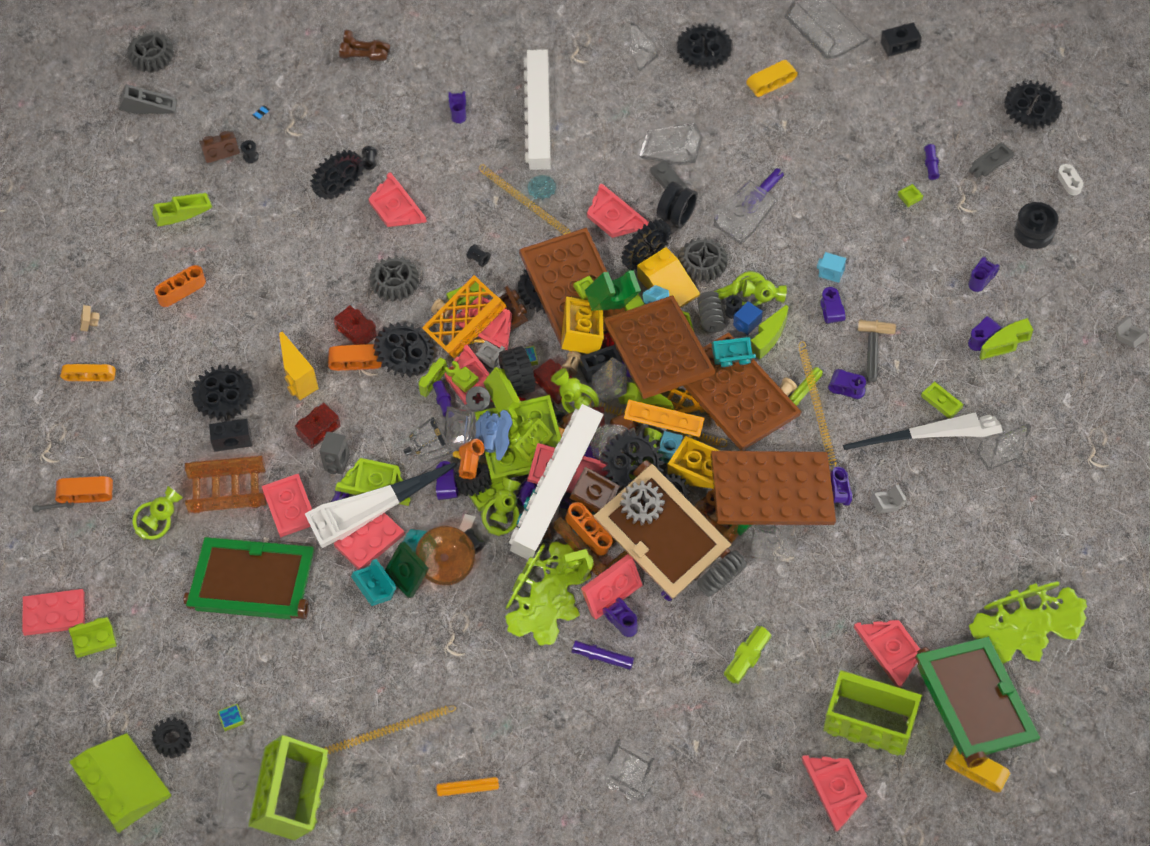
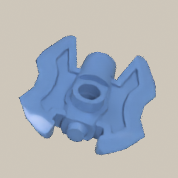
M506 410L501 411L500 417H498V414H492L491 416L490 412L486 411L475 423L476 435L474 439L482 441L485 452L494 453L496 450V459L498 461L502 459L508 448V433L513 423L510 414Z

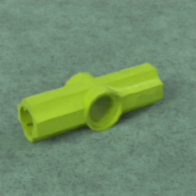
M756 626L746 642H742L734 654V659L724 671V676L730 682L739 684L749 668L755 666L760 658L761 651L771 638V634L766 628Z

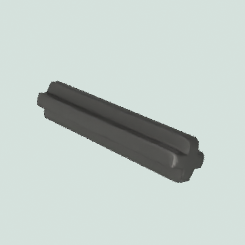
M869 332L866 376L868 382H876L879 336L877 332Z

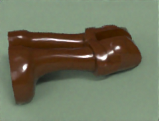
M346 29L343 42L340 44L339 57L343 59L366 57L371 61L387 60L391 46L379 40H373L372 42L358 41L354 39L352 31Z

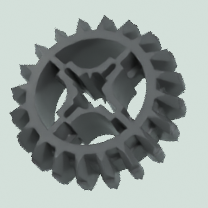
M144 31V35L138 34V38H133V41L129 42V47L127 48V56L131 65L137 70L141 69L142 72L146 70L149 73L152 70L157 72V69H163L164 65L169 66V62L172 61L174 56L173 44L169 37H166L164 33L160 34L158 31L156 33L151 31L148 34Z
M698 237L697 241L691 239L690 243H685L684 247H681L678 255L679 262L689 277H691L692 282L697 279L699 283L702 280L708 283L709 279L715 281L716 277L720 278L722 273L725 272L728 262L724 247H720L719 242L714 243L713 239L708 241L706 237L704 240H700Z
M395 255L394 259H391L388 256L387 260L381 258V264L376 263L375 268H372L369 276L370 286L373 292L379 298L384 297L385 301L389 298L392 302L395 299L401 301L402 297L407 299L408 294L413 295L414 290H417L419 273L414 263L411 264L409 259L405 261L404 257L398 259Z
M733 551L714 565L697 582L703 594L705 593L707 597H711L732 581L746 568L747 562L738 551Z

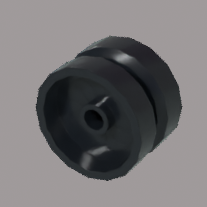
M675 181L671 182L659 200L656 216L664 221L671 220V223L679 228L683 227L690 219L696 206L697 191L690 188L684 189L681 184Z
M1031 202L1021 207L1014 228V235L1017 241L1030 249H1041L1051 244L1058 225L1056 211L1050 205L1043 202Z

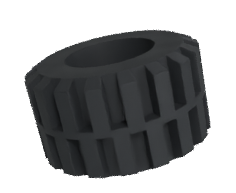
M523 346L499 352L500 368L504 369L517 396L534 392L536 387L535 377L529 356Z

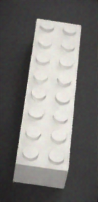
M584 404L581 405L579 410L575 409L560 442H558L554 450L552 459L550 458L545 468L544 476H541L537 484L536 493L532 494L526 507L527 510H524L517 526L520 528L516 527L509 541V544L512 545L510 548L511 552L527 560L530 557H534L603 417L602 413Z

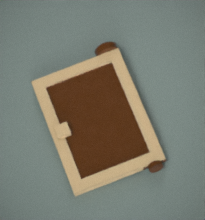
M646 460L634 471L633 474L637 478L628 486L632 488L633 482L640 485V482L644 481L646 486L651 482V488L658 487L657 494L663 493L660 500L665 501L663 506H659L663 508V511L658 513V519L655 520L652 517L651 524L645 520L643 525L640 524L639 520L633 524L632 517L626 519L628 513H622L621 510L625 506L620 505V501L625 500L621 496L623 492L627 493L626 487L598 511L593 518L673 600L719 557L721 559L726 557L731 552L729 549L731 544L653 464ZM638 491L633 493L630 498L636 497ZM641 496V499H640L639 502L642 504V506H643V508H644L645 503H643L642 496ZM655 508L648 509L647 514H650Z

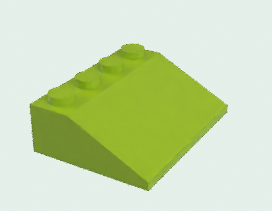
M127 733L91 747L69 761L80 780L118 833L172 796Z

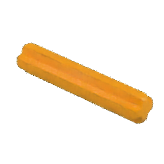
M497 777L439 783L436 786L438 796L499 789V781Z

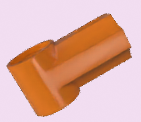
M473 439L459 447L461 461L458 473L463 479H474L476 477L479 456L484 453V444L479 439Z

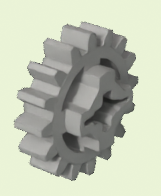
M641 481L640 485L633 482L632 488L627 486L625 489L627 493H622L621 497L625 500H621L620 505L625 507L621 511L622 513H628L626 519L633 518V524L637 520L640 521L641 525L644 524L645 520L651 524L652 517L657 520L659 517L658 513L663 511V508L659 507L665 503V501L660 500L663 493L657 494L658 487L651 488V482L647 486L644 485V481ZM638 491L636 497L630 498L633 493ZM641 496H642L643 503H645L644 508H643L642 504L639 502L640 499H641ZM655 508L650 514H647L648 509Z

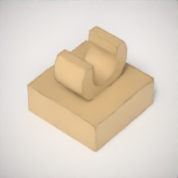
M83 305L80 331H88L89 325L98 326L99 313H90L91 306Z

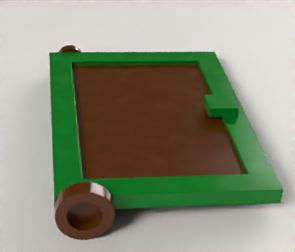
M204 537L190 592H185L183 602L187 608L201 612L288 620L292 618L306 619L309 602L308 599H303L315 549L311 546Z
M989 637L932 651L928 647L917 651L915 656L918 663L917 668L959 754L963 756L968 768H974L986 762L987 754L1040 740V736Z

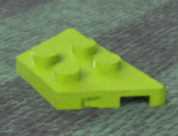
M360 458L354 467L345 474V477L336 484L335 491L359 495L403 480L398 466ZM410 497L399 504L409 506Z

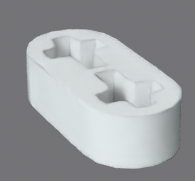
M1070 164L1061 165L1057 176L1063 187L1070 195L1080 194L1083 188V181L1077 171Z

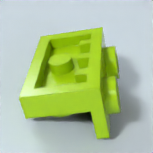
M539 418L526 419L521 425L522 428L509 438L508 448L514 449L525 462H530L533 459L537 443L545 445L554 435Z
M587 549L564 554L556 567L558 575L565 574L568 576L577 572L580 581H584L594 565L592 556L588 555Z
M108 617L97 618L92 622L77 624L68 629L77 658L117 647L113 627Z

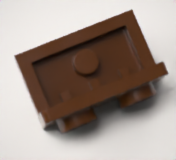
M224 131L214 137L206 136L199 141L206 163L240 154L233 131Z
M506 286L504 287L506 293L499 298L507 306L505 309L512 313L511 332L527 322L528 319L525 315L527 313L525 306L518 301L520 296L515 289L511 290Z

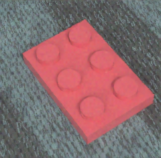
M299 474L261 486L280 538L311 527L305 513L311 511L312 507Z
M383 513L343 540H337L334 546L360 570L366 568L373 559H377L402 538L405 533L387 514Z
M627 554L583 586L581 590L591 616L597 620L603 615V608L611 606L618 597L624 600L643 585L633 557Z
M83 589L23 596L22 632L24 636L66 631L77 624H85V593Z

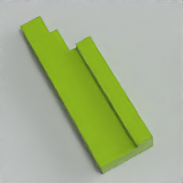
M495 367L483 383L499 414L502 410H506L510 414L513 423L509 433L513 434L518 429L515 422L518 416L514 409L521 405V401L510 380L507 378L504 369Z

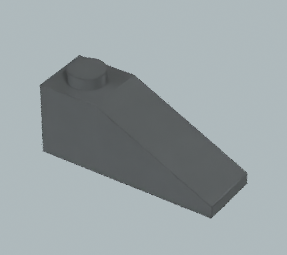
M126 84L120 95L118 110L133 114L175 113L176 98Z

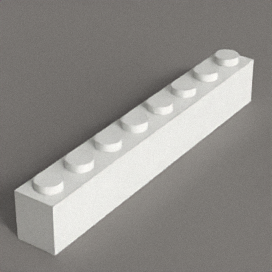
M527 50V57L524 58V68H527V71H524V81H527L528 84H524V93L528 94V97H524L525 108H528V111H525V121H528V124L525 125V135H528V138H525V149H529V152H525V162L529 163V170L551 169L548 50Z

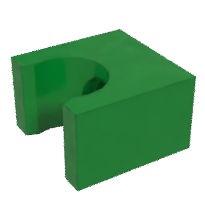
M634 270L625 272L623 276L615 280H611L609 272H603L585 289L592 311L622 309L641 292Z

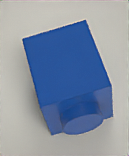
M748 301L734 314L733 326L739 332H743L748 336L762 322L763 311Z

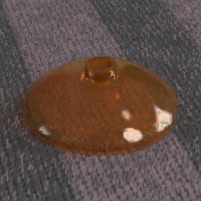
M439 526L426 532L419 540L415 551L418 557L429 567L425 578L441 586L454 585L464 580L471 572L475 562V549L472 541L463 531L451 526ZM441 555H447L448 560L442 561Z

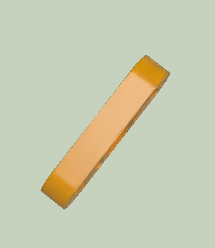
M66 364L62 366L60 376L66 381H113L116 368L107 364Z

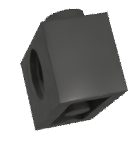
M326 432L320 448L324 471L330 474L338 473L343 475L350 456L345 435Z

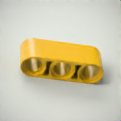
M782 60L751 75L747 79L746 85L755 96L760 97L792 82L798 73L787 60Z
M955 745L945 761L946 765L952 770L997 793L1001 792L1010 776V771L989 758L977 767L968 768L963 756L959 754Z

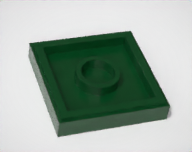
M401 542L389 561L385 572L407 598H412L427 574L429 567L406 542Z

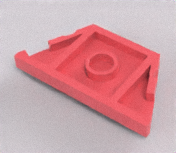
M391 172L387 174L385 182L383 184L380 183L376 192L368 199L369 204L387 227L427 222L425 215Z
M602 183L599 185L597 195L594 196L592 205L587 212V217L612 238L637 232L638 229L643 228L644 224L648 225L649 223Z
M482 297V304L490 302V300ZM478 298L473 300V302L469 305L478 304ZM478 308L469 309V317H475L478 314ZM462 309L456 315V318H465V309ZM504 309L477 337L490 342L499 349L503 346L505 350H508L512 313ZM456 322V326L463 329L465 322Z
M467 344L463 347L461 355L456 357L454 361L459 364L460 369L466 366L478 376L479 382L473 387L480 386L486 389L483 382L490 373ZM445 373V379L466 405L467 392L465 393L452 382V377ZM477 394L475 398L473 397L476 403L484 400L480 394Z
M899 620L878 621L861 625V623L854 624V629L896 687L901 688L917 663L915 656L917 651L920 650Z
M807 755L802 756V762L835 831H839L867 798L861 782L849 759H832L831 757L819 759L809 758Z

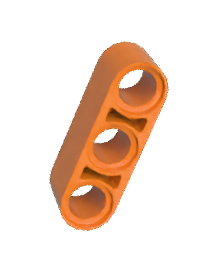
M192 265L158 284L154 292L159 305L162 307L171 306L202 288L206 283L203 270L198 265Z
M374 344L332 346L328 352V367L334 371L381 368L382 361H376L378 356L374 355Z
M106 476L58 479L56 481L55 500L58 503H66V501L68 503L110 501L112 499L113 479Z
M572 503L566 513L567 523L595 554L600 556L607 554L613 542L611 535L593 518L594 516L582 503ZM571 512H578L580 516L576 517ZM585 526L591 527L593 531H587ZM598 541L605 542L607 546L599 545Z

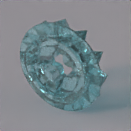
M540 175L529 181L527 189L529 195H532L534 199H549L551 195L555 194L556 184L552 178ZM545 185V189L539 191V188H542Z

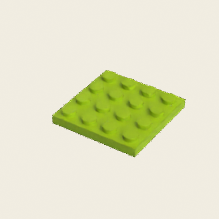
M550 395L521 401V405L514 409L518 416V419L515 421L518 429L515 432L522 428L521 425L526 419L539 418L554 434L545 445L556 448L561 440V435ZM496 407L475 412L476 421L486 411H489L491 416L492 414H498V417H500ZM507 448L500 461L496 459V450L494 453L484 451L492 482L501 481L503 477L509 479L526 475L530 472L533 459L530 462H525L512 448Z

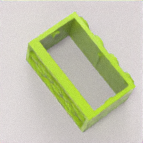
M840 670L827 710L823 731L835 737H845L854 743L861 742L867 744L873 749L887 750L892 755L904 756L922 695ZM839 696L909 717L906 734L834 713Z
M284 735L266 745L248 826L294 841L313 831L317 823L315 818L316 810L321 802L319 798L320 790L325 781L323 774L328 765V750ZM286 758L306 764L295 820L274 814Z

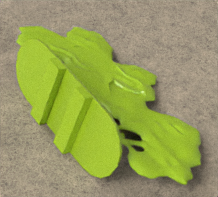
M558 541L552 542L549 546L551 557L541 561L540 555L545 547L543 543L536 556L529 558L523 572L520 573L512 589L514 593L505 608L509 609L514 599L519 602L517 611H512L505 616L508 632L517 637L533 632V637L538 642V645H552L555 643L559 633L556 620L561 618L570 621L580 616L577 607L574 606V595L568 592L567 588L569 585L584 583L591 578V574L589 573L584 581H580L577 572L568 576L565 574L558 575L556 568L546 566V564L550 565V562L559 563L564 554L578 551L577 545L573 542L562 544ZM534 566L543 568L544 578L541 582H535L528 578ZM525 582L531 585L530 597H520L517 595ZM524 604H526L527 606H529V609H525V608L523 607Z
M1059 581L1039 587L1035 583L1029 585L1024 592L1019 593L1018 589L1010 591L1005 598L985 605L983 607L985 610L998 608L996 616L977 613L969 628L975 639L990 638L1002 664L1011 661L1017 649L1024 654L1026 659L1040 662L1043 654L1042 649L1046 648L1049 643L1046 636L1048 632L1052 631L1063 639H1078L1081 627L1086 620L1084 610L1087 608V600L1077 597L1075 591L1069 587L1063 588L1059 592L1058 597L1048 596L1046 592L1058 587ZM1036 595L1040 596L1042 602L1037 609L1030 610L1026 608L1024 599ZM1057 599H1062L1063 603H1059ZM1017 601L1020 604L1019 609L1013 614H1009L1003 608V606ZM1047 601H1049V603H1052L1053 601L1059 606V608L1053 609L1049 607ZM1043 604L1047 607L1045 610L1042 609ZM1001 616L1003 619L1002 623L999 622V617Z

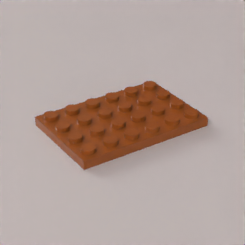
M587 227L519 249L520 257L560 346L566 297L581 299L573 287L574 283L588 276L595 281L603 272H607ZM625 309L603 310V319L625 312ZM603 321V333L606 334L608 331Z
M673 295L603 319L604 325L643 399L715 375L713 365Z
M728 332L715 341L735 338ZM711 343L704 346L703 349L715 369V375L683 386L741 451L799 417L802 412L754 359L751 360L750 364L739 365V362L732 363L733 366L721 367V364L715 365Z
M711 451L717 525H835L836 517L827 452Z

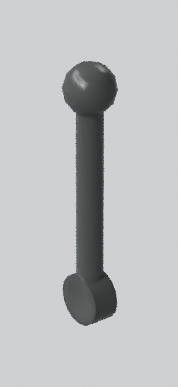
M66 501V503L45 506L34 505L32 510L37 513L45 509L72 508L74 503Z

